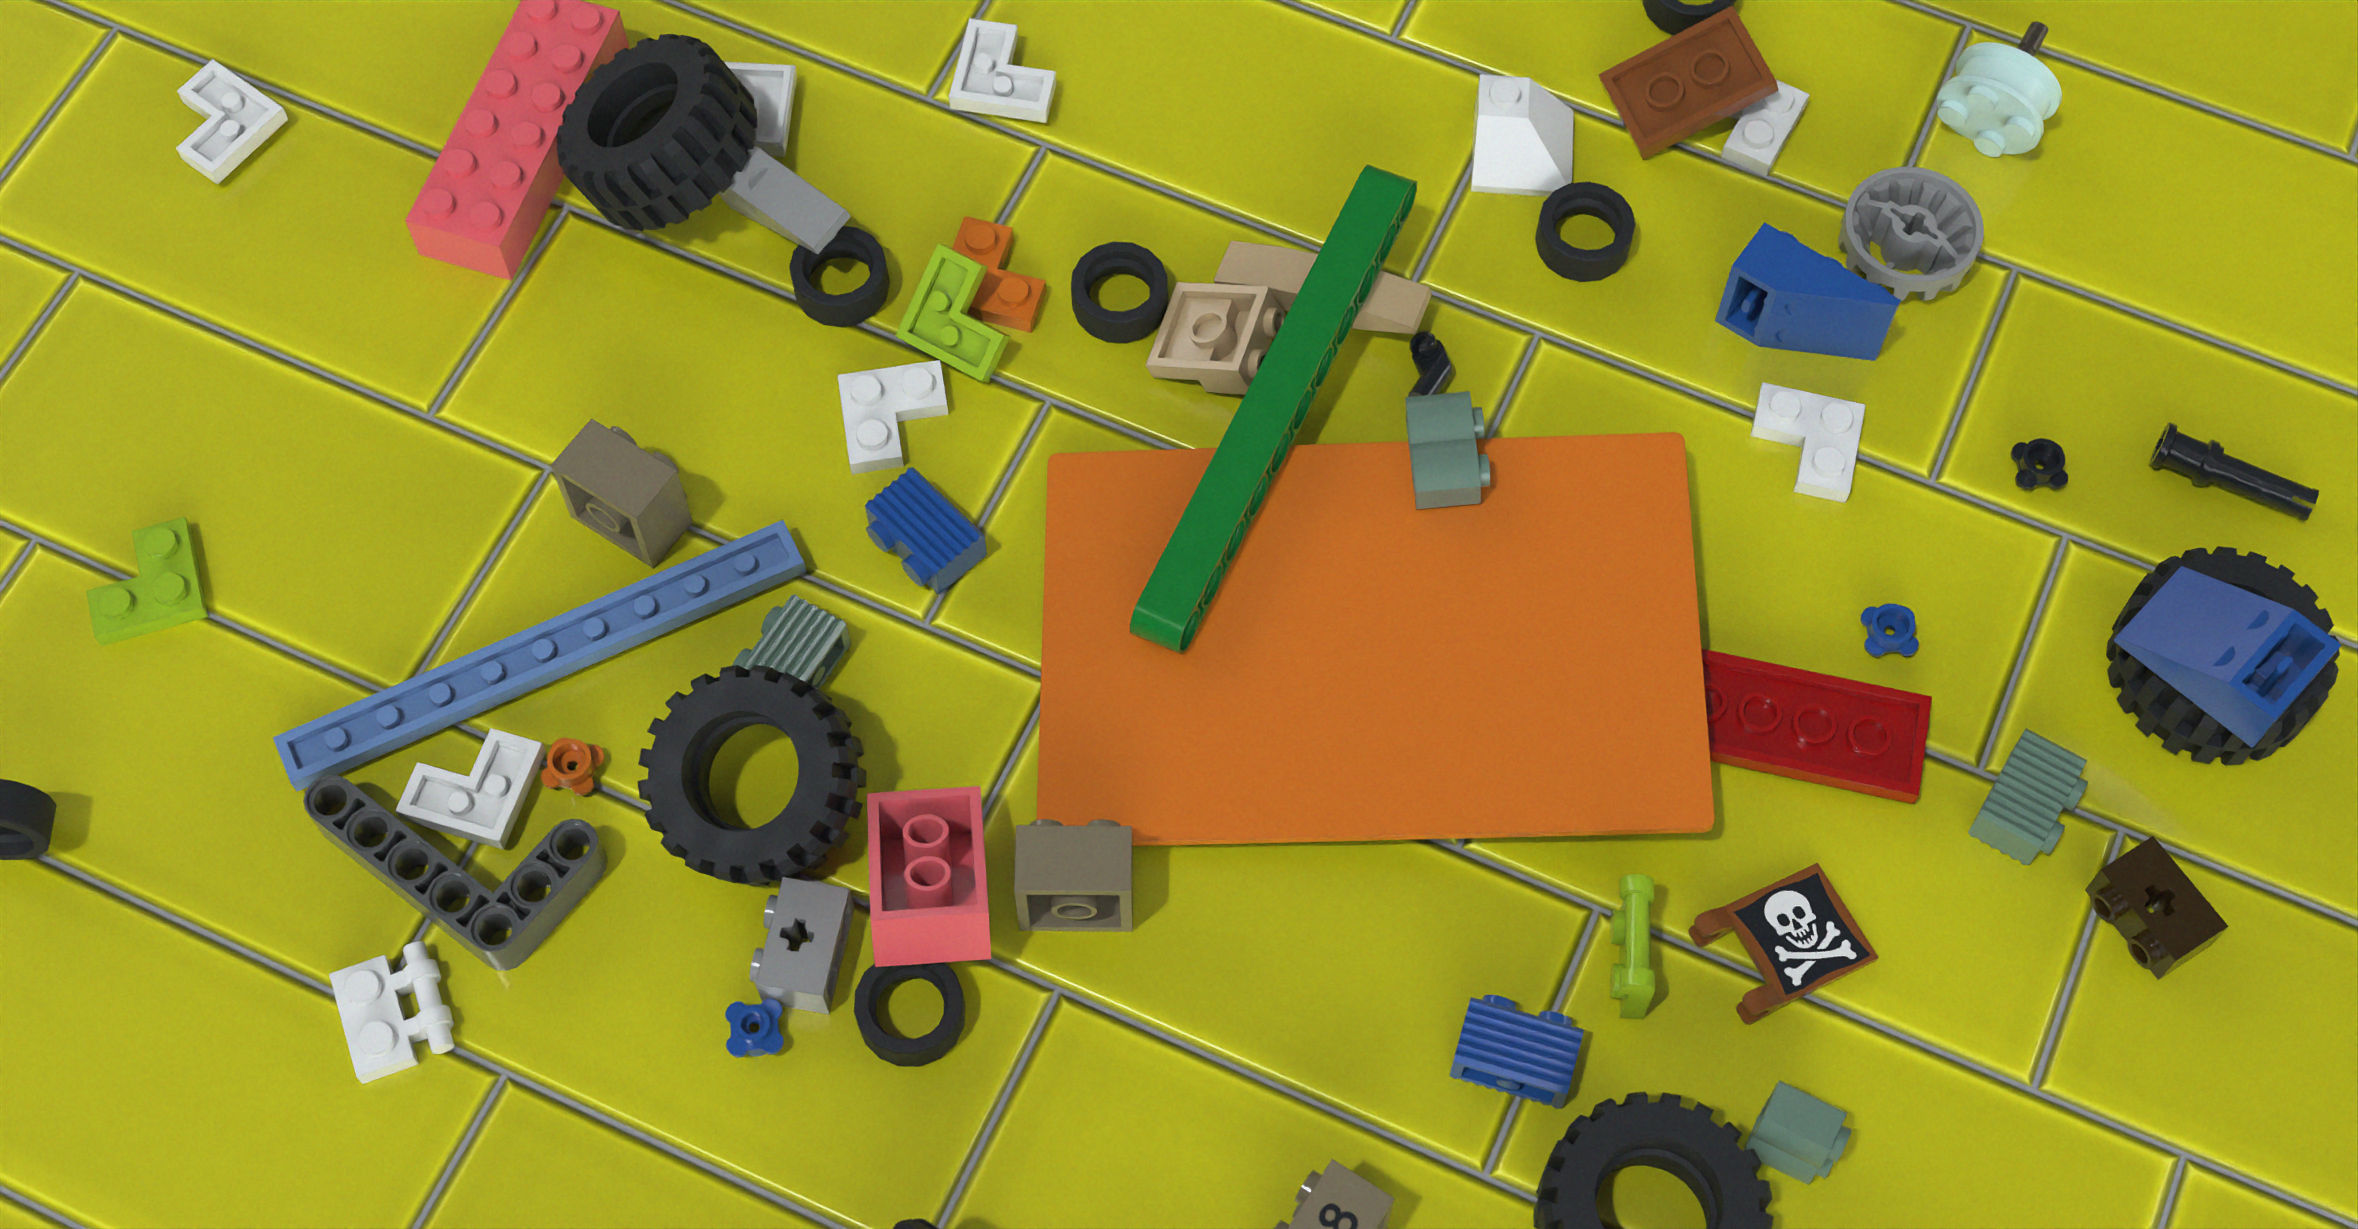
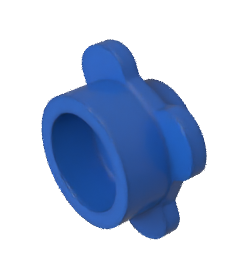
M1885 604L1879 608L1873 606L1866 608L1860 617L1861 623L1866 626L1868 638L1864 643L1865 650L1875 657H1880L1885 652H1899L1903 656L1914 654L1919 645L1918 640L1913 636L1915 630L1914 613L1909 608L1898 604ZM1885 628L1892 629L1894 634L1888 635L1885 632Z
M770 998L756 1005H745L743 1002L737 1001L727 1008L725 1017L731 1025V1037L727 1040L726 1047L732 1056L742 1058L745 1055H773L782 1049L784 1038L780 1034L778 1020L783 1014L780 1003ZM754 1023L760 1025L759 1031L755 1033L749 1031V1027Z

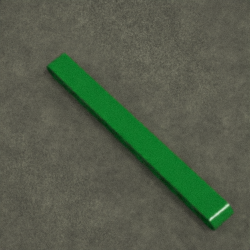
M1366 165L1360 173L1134 608L1130 621V633L1132 635L1180 654L1184 653L1188 648L1409 216L1416 197L1417 181L1371 165Z

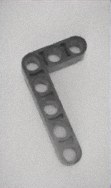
M339 775L320 777L310 784L304 795L305 810L326 839L483 963L499 971H508L521 965L596 884L607 867L608 859L596 830L590 823L584 820L568 819L556 825L492 893L347 779ZM346 802L345 807L339 813L331 816L326 815L333 805ZM387 834L384 841L378 846L366 847L368 841L375 835ZM574 847H589L587 853L576 860L565 859L568 852ZM420 865H428V869L422 876L413 880H406L408 873L413 868ZM541 887L551 888V891L543 900L527 902V898L534 890ZM470 897L467 905L460 911L447 912V908L455 899ZM503 929L512 930L509 938L502 944L488 945L489 939L497 931Z

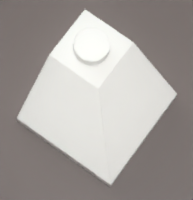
M1480 74L1474 109L1471 191L1549 197L1555 190L1572 183L1574 111L1531 78Z

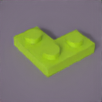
M938 243L895 337L981 382L989 383L1010 336L967 314L988 266L945 244Z
M185 517L133 530L132 536L140 576L86 591L94 637L101 646L209 617L192 528Z

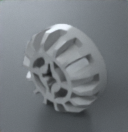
M1895 167L1871 175L1853 191L1841 220L1842 227L1838 237V245L1847 254L1845 264L1854 274L1865 272L1867 274L1866 280L1870 283H1877L1879 285L1882 283L1894 288L1893 296L1904 301L1910 291L1916 292L1918 298L1925 301L1934 299L1939 290L1952 291L1959 286L1964 275L1970 272L1981 248L1984 226L1981 213L1973 198L1952 179L1924 168ZM1870 240L1881 247V255L1887 263L1885 266L1871 255L1869 248ZM1895 268L1897 270L1910 271L1913 269H1917L1924 274L1910 275L1901 273L1893 269Z

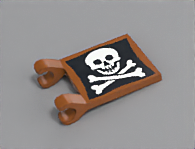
M1818 863L1726 906L1710 909L1699 914L1694 920V925L1688 930L1693 942L1701 948L1713 943L1733 930L1767 985L1748 991L1743 996L1742 1002L1736 1006L1737 1013L1746 1025H1751L1765 1018L1780 1007L1872 964L1879 958Z

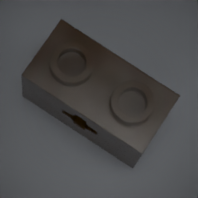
M2154 836L2102 868L2085 889L2090 896L2091 904L2096 913L2104 921L2115 926L2127 941L2129 952L2135 961L2142 967L2149 968L2158 980L2210 947L2228 928L2226 922Z

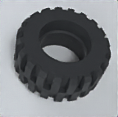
M675 34L660 35L658 40L653 38L640 40L637 42L636 47L630 50L624 48L614 54L615 59L607 65L602 63L592 72L594 76L587 84L582 83L575 92L576 99L573 104H567L562 115L564 125L558 126L557 157L559 165L563 168V174L609 222L616 226H622L624 229L643 231L644 228L653 231L665 229L666 223L679 224L689 219V214L695 210H704L712 204L711 199L718 192L724 193L732 184L731 178L736 171H742L748 161L747 150H753L756 140L757 109L754 107V99L750 92L707 43H703L700 39L691 36Z
M2217 546L2212 554H2208L2207 549L2201 547L2186 550L2181 558L2171 556L2159 563L2153 573H2147L2117 617L2112 627L2113 634L2108 640L2106 651L2109 661H2113L2107 669L2110 685L2113 688H2121L2122 691L2117 697V701L2126 714L2134 712L2138 717L2139 721L2135 726L2147 737L2153 732L2163 739L2164 743L2161 747L2175 754L2180 749L2192 753V760L2210 764L2214 757H2220L2221 763L2224 765L2243 764L2248 756L2250 759L2258 761L2272 755L2278 747H2285L2290 743L2329 697L2328 691L2335 684L2339 670L2336 663H2334L2340 655L2339 649L2312 682L2252 748L2113 640L2181 566L2293 608L2328 634L2334 626L2326 608L2318 609L2315 602L2319 597L2308 584L2301 587L2292 579L2295 575L2293 571L2282 564L2277 569L2265 563L2266 556L2249 551L2247 556L2237 555V548ZM2329 635L2338 642L2335 635Z
M739 665L721 668L719 677L714 678L705 673L693 679L691 687L694 691L688 695L677 691L665 703L672 710L665 721L656 717L653 719L647 731L656 736L652 749L641 748L638 765L648 768V779L638 781L640 799L651 803L652 809L644 814L651 830L661 832L664 835L661 840L663 847L672 856L683 858L685 866L698 873L732 883L768 886L771 881L782 882L783 877L798 879L800 878V871L805 868L816 870L828 861L825 852L831 846L842 847L850 836L848 832L843 830L849 817L858 819L863 803L855 799L857 788L866 787L867 770L858 766V758L864 755L860 738L852 735L849 730L852 722L842 709L836 707L831 702L832 698L821 690L787 672L782 673L771 667L754 665L751 670H747ZM755 724L774 726L791 739L797 753L799 771L795 791L784 810L767 824L755 829L734 827L722 820L713 806L709 790V776L712 763L722 745L738 731Z
M1645 1091L1628 1093L1623 1104L1617 1105L1616 1101L1612 1098L1596 1104L1591 1116L1580 1115L1568 1126L1565 1136L1562 1140L1557 1141L1541 1176L1536 1191L1538 1199L1533 1210L1534 1228L1604 1229L1596 1209L1598 1190L1609 1174L1631 1166H1649L1662 1169L1683 1181L1700 1202L1706 1220V1229H1772L1773 1216L1766 1213V1208L1772 1201L1769 1181H1758L1756 1176L1762 1163L1754 1148L1744 1152L1736 1143L1742 1133L1730 1121L1721 1128L1710 1120L1714 1110L1700 1102H1697L1694 1110L1681 1107V1095L1663 1092L1658 1103L1648 1102V1095Z

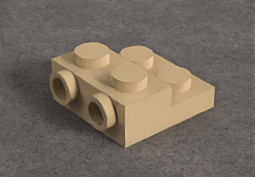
M1177 282L1148 357L1146 367L1152 377L1199 380L1205 392L1245 395L1268 352L1272 338L1276 337L1286 317L1285 312L1278 304L1269 286Z

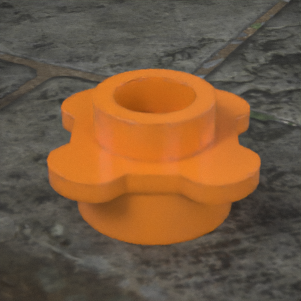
M560 738L551 746L547 756L548 767L542 770L541 780L549 789L560 786L572 789L574 794L578 796L587 795L594 789L595 784L592 778L596 768L604 762V753L597 745L587 746L584 742L577 739ZM577 763L578 767L575 770H568L569 764Z

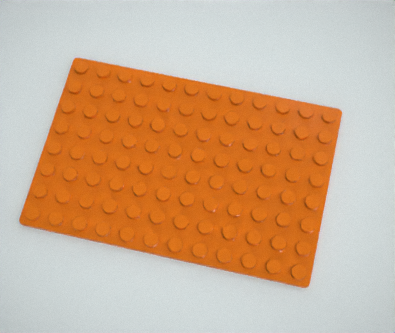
M1677 432L1475 439L1478 455L1488 454L1490 467V486L1481 487V503L1416 509L1408 441L1291 445L1191 643L1184 653L1181 654L1132 635L1130 633V621L1134 608L1217 448L1053 454L1048 459L1036 820H1056L1064 826H1087L1091 821L1102 819L1116 821L1121 826H1132L1133 846L1705 833L1710 831L1714 825L1715 813L1684 437Z

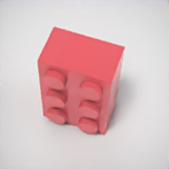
M980 786L867 793L870 921L875 967L991 959Z

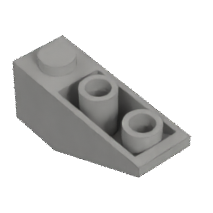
M754 145L753 150H747L748 161L742 171H736L731 178L732 184L724 193L720 191L718 194L731 209L819 254L835 238L840 228L851 217L850 214Z

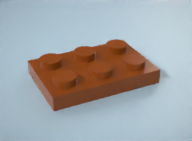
M1733 5L1598 74L1606 94L1643 160L1779 91L1775 77Z

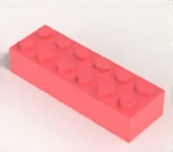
M582 0L520 1L405 220L419 255L507 280H513L565 176L557 157L558 126L564 125L562 115L567 104H573L576 99L575 92L582 83L587 84L594 76L592 72L602 63L607 65L615 59L614 54L622 49H629L619 10Z

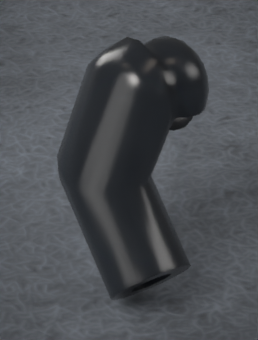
M1422 331L1415 334L1409 343L1412 359L1420 377L1408 393V397L1440 394L1452 374V365L1441 341L1437 340L1433 333Z

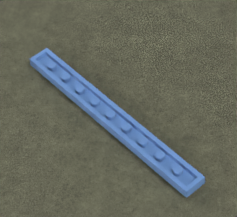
M781 520L277 735L273 739L289 780L298 792L309 787L311 783L320 777L342 773L806 572L805 564L784 521Z

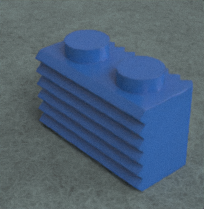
M914 467L908 468L905 474H901L898 480L892 481L889 487H884L881 493L876 494L874 499L868 500L865 505L869 524L866 527V531L875 545L884 552L892 549L903 560L901 565L910 579L920 587L927 583L937 594L942 593L987 555L985 535Z
M1485 995L1482 1000L1471 997L1449 1076L1454 1079H1462L1465 1082H1472L1475 1085H1483L1488 1089L1506 1092L1509 1095H1517L1522 1099L1528 1098L1532 1102H1540L1543 1105L1562 1108L1569 1091L1584 1030L1573 1027V1021L1569 1017L1557 1012L1541 1011L1538 1016L1516 1010V1004L1502 996Z

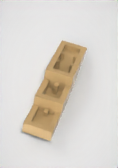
M1231 241L1213 281L1215 284L1269 286L1280 307L1284 311H1289L1318 254L1279 246ZM1380 270L1351 329L1416 334L1432 292L1428 286Z

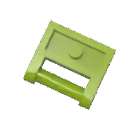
M1630 874L1620 878V898L1623 900L1620 910H1612L1610 918V943L1619 944L1620 964L1612 963L1610 997L1620 999V1018L1643 1019L1655 993V972L1651 970L1650 907L1654 900V879L1647 875Z

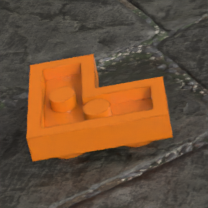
M964 216L952 248L988 266L967 314L981 321L1032 333L1047 292L1046 280L1002 270L1014 239L1012 227Z

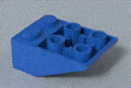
M1764 222L1732 264L1715 321L1759 347L1875 361L1879 356L1901 300L1891 295L1883 286L1877 283H1870L1847 270L1839 261L1831 257H1825L1800 243L1790 233L1779 231Z
M2181 566L2113 640L2252 748L2341 647L2339 642L2295 609Z

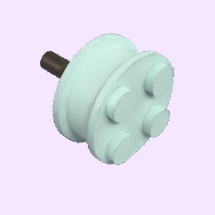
M2032 22L2021 39L2018 48L1991 42L1969 46L1957 60L1955 68L1956 77L1949 79L1938 93V117L1956 133L1973 140L1976 149L1982 154L1989 157H1999L2002 153L2021 154L2032 150L2037 146L2043 135V120L2048 119L2057 111L2062 101L2061 86L2054 74L2034 57L2049 31L2048 27L2041 22Z

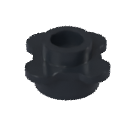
M2039 438L2030 441L2028 444L2024 442L2017 443L2012 448L2010 455L2017 463L2018 473L2015 477V482L2019 487L2025 490H2032L2035 486H2050L2053 489H2061L2068 481V474L2062 470L2065 464V454L2059 444L2049 439ZM2035 463L2042 465L2044 468L2038 469Z

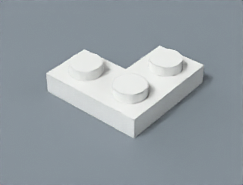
M969 18L949 94L950 109L1047 123L1056 87V71L1011 65L1018 40L1017 25Z
M212 59L177 90L182 102L207 120L176 149L183 161L214 183L219 184L281 127L288 118L283 107Z
M1776 80L1778 92L1730 115V117L1737 119L1738 122L1726 141L1721 155L1722 158L1765 177L1768 175L1803 113L1810 94Z
M940 360L837 375L852 474L904 467L897 422L948 415Z
M1762 382L1750 436L1802 447L1793 492L1846 503L1851 489L1865 404Z
M490 728L469 777L417 762L395 812L400 820L504 850L546 750L541 742Z

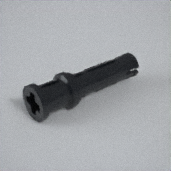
M2171 422L2166 425L2161 433L2149 462V466L2154 468L2163 465L2187 474L2191 477L2192 483L2198 486L2202 484L2206 486L2211 481L2231 491L2238 492L2293 515L2301 521H2305L2313 509L2292 501V497L2295 496L2315 504L2319 495L2318 489L2309 488L2251 465L2241 459L2224 454V447L2220 446L2218 441L2212 439L2206 443L2182 434L2178 431L2177 425Z

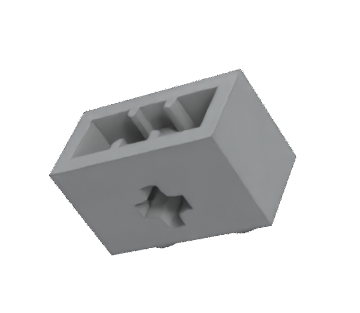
M786 877L782 878L778 896L770 895L765 908L764 928L769 929L764 949L756 948L750 968V981L755 982L762 1002L770 998L778 1001L784 1007L824 1014L830 1013L855 911L850 888ZM802 938L809 939L810 943L804 942L801 944L799 952L791 950V947H798Z

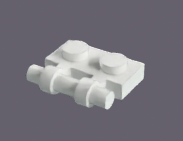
M413 942L403 948L407 963L403 971L393 973L389 959L386 955H382L329 974L356 1077L362 1084L418 1065L413 1043L428 1039L433 1054L446 1053L454 1048L450 1029L454 1026L450 1007L442 1004L437 983L441 980L437 961L429 958L425 942ZM415 993L420 1012L416 1017L406 1020L400 997Z

